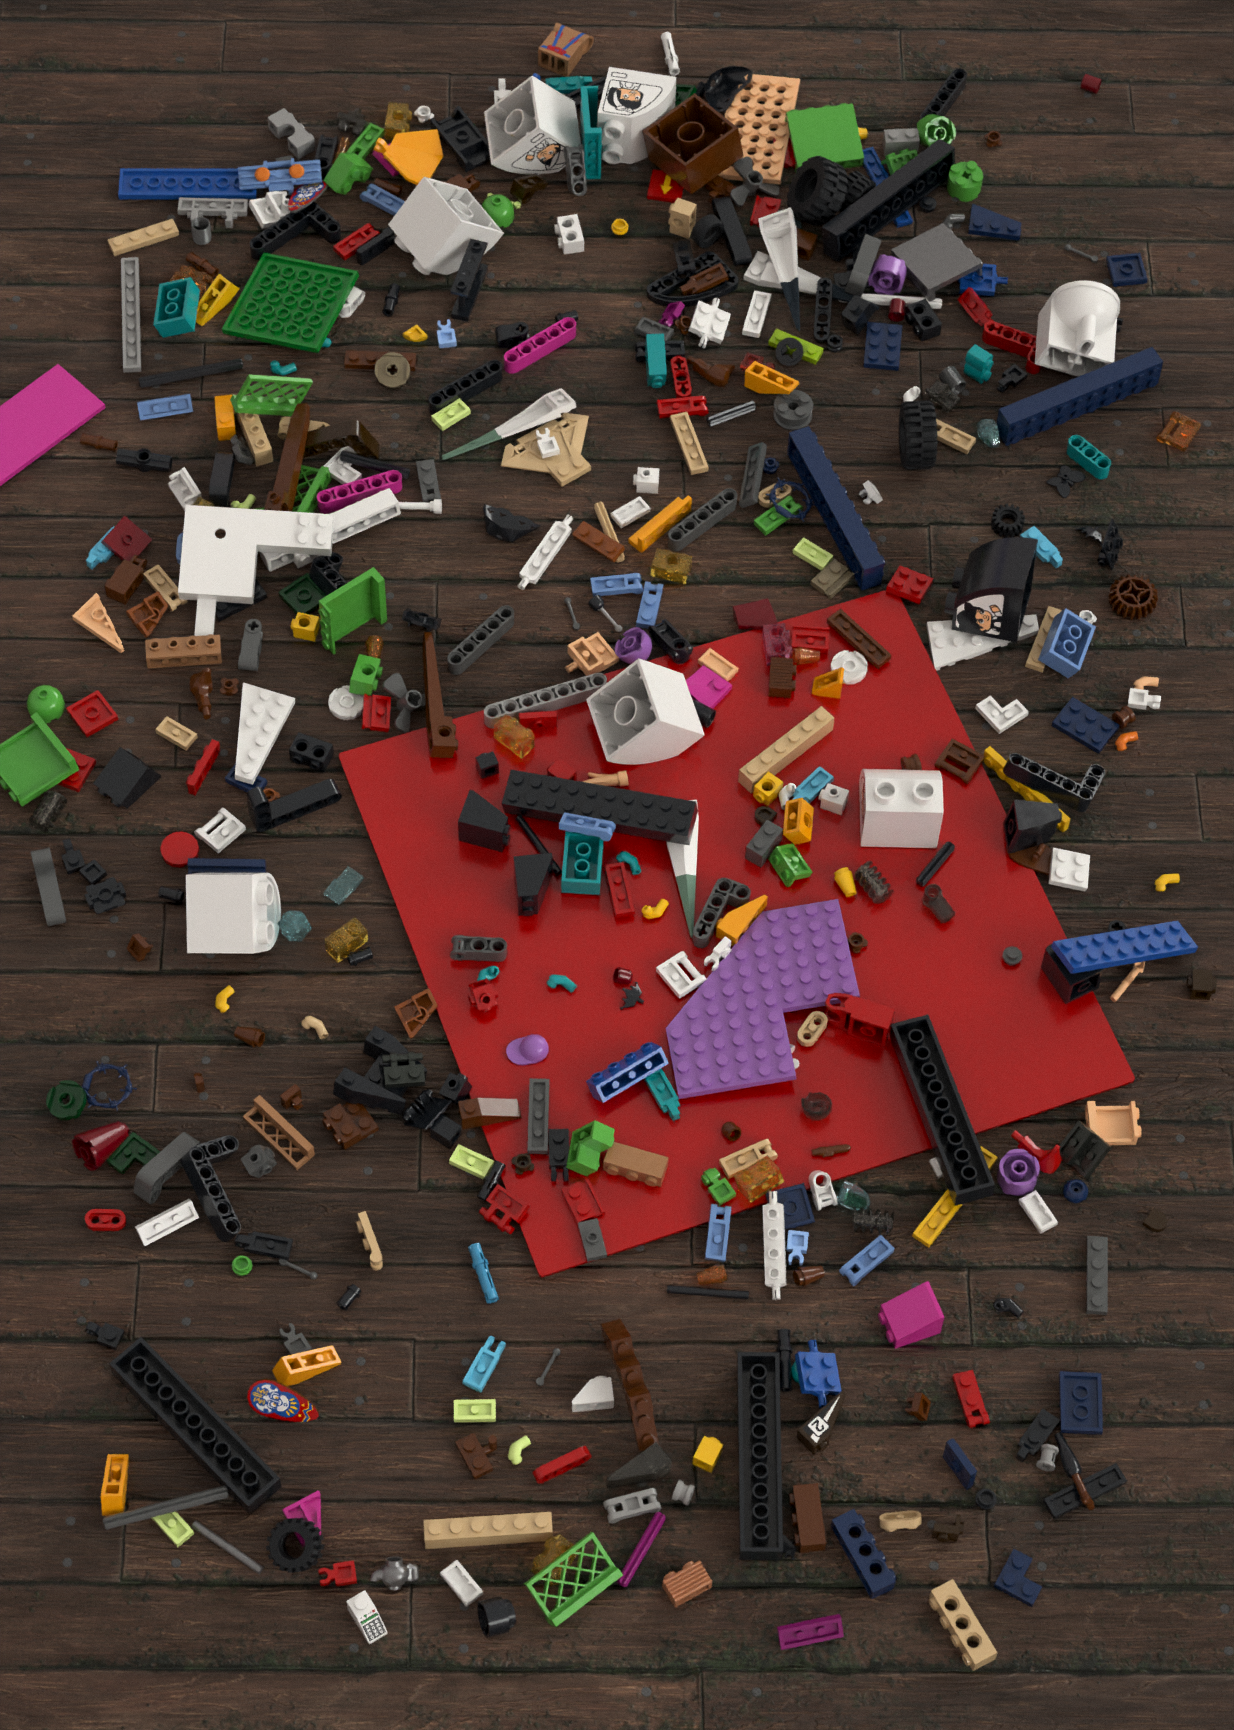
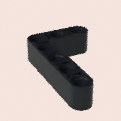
M312 202L309 206L298 212H290L250 241L251 257L254 260H260L263 253H273L309 227L315 230L327 242L332 244L338 243L341 240L340 224L317 203Z
M1018 753L1010 754L1003 768V772L1007 777L1078 812H1085L1088 809L1105 775V769L1102 766L1093 764L1089 767L1081 784Z
M327 779L272 802L268 801L261 787L250 789L246 797L249 816L256 830L264 832L332 805L342 798V794L334 779Z
M231 1135L193 1146L181 1159L182 1166L217 1237L223 1242H229L241 1230V1224L211 1164L228 1159L238 1149V1140Z

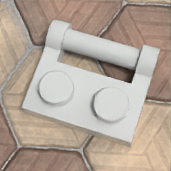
M222 807L215 817L202 828L195 830L194 833L200 840H203L219 854L242 834L246 827ZM223 819L225 820L221 825H219V826H218L214 831H212L209 835L207 834V833H208L212 828H214L220 821H222Z
M684 951L679 952L656 967V972L679 999L700 987L707 980L687 959L688 956ZM678 963H681L694 978L693 981L690 980Z

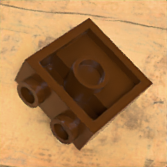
M348 1102L344 1105L339 1103L323 1113L322 1123L324 1127L332 1131L334 1141L337 1145L341 1144L344 1150L379 1130L376 1122L363 1104L357 1103V1105Z

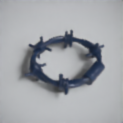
M778 477L779 481L776 482L770 494H765L769 496V503L772 502L776 512L785 518H799L805 522L803 518L806 517L811 506H816V504H813V500L810 499L807 491L802 487L804 483L786 482L785 479L780 480ZM786 484L795 487L793 491L800 490L806 497V500L802 499V501L806 502V510L803 512L798 509L800 512L798 515L791 514V512L775 502V500H780L776 498L775 490L781 488L783 491L782 487Z
M96 1061L97 1067L88 1074H85L82 1088L86 1091L87 1102L90 1104L87 1108L93 1105L94 1107L116 1108V1111H118L117 1106L132 1093V1090H137V1088L132 1087L127 1069H125L127 1064L119 1067L111 1064H99ZM105 1069H116L120 1074L118 1078L121 1076L126 1078L127 1086H125V1090L120 1089V1091L125 1092L120 1100L111 1101L108 1098L110 1103H99L94 1098L97 1094L94 1096L89 1095L88 1091L92 1075L95 1072L99 1071L101 1073V1071H104V1074H106Z

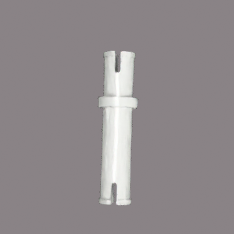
M664 32L661 34V39L666 55L665 62L668 65L670 75L676 76L680 73L678 56L675 54L671 33Z

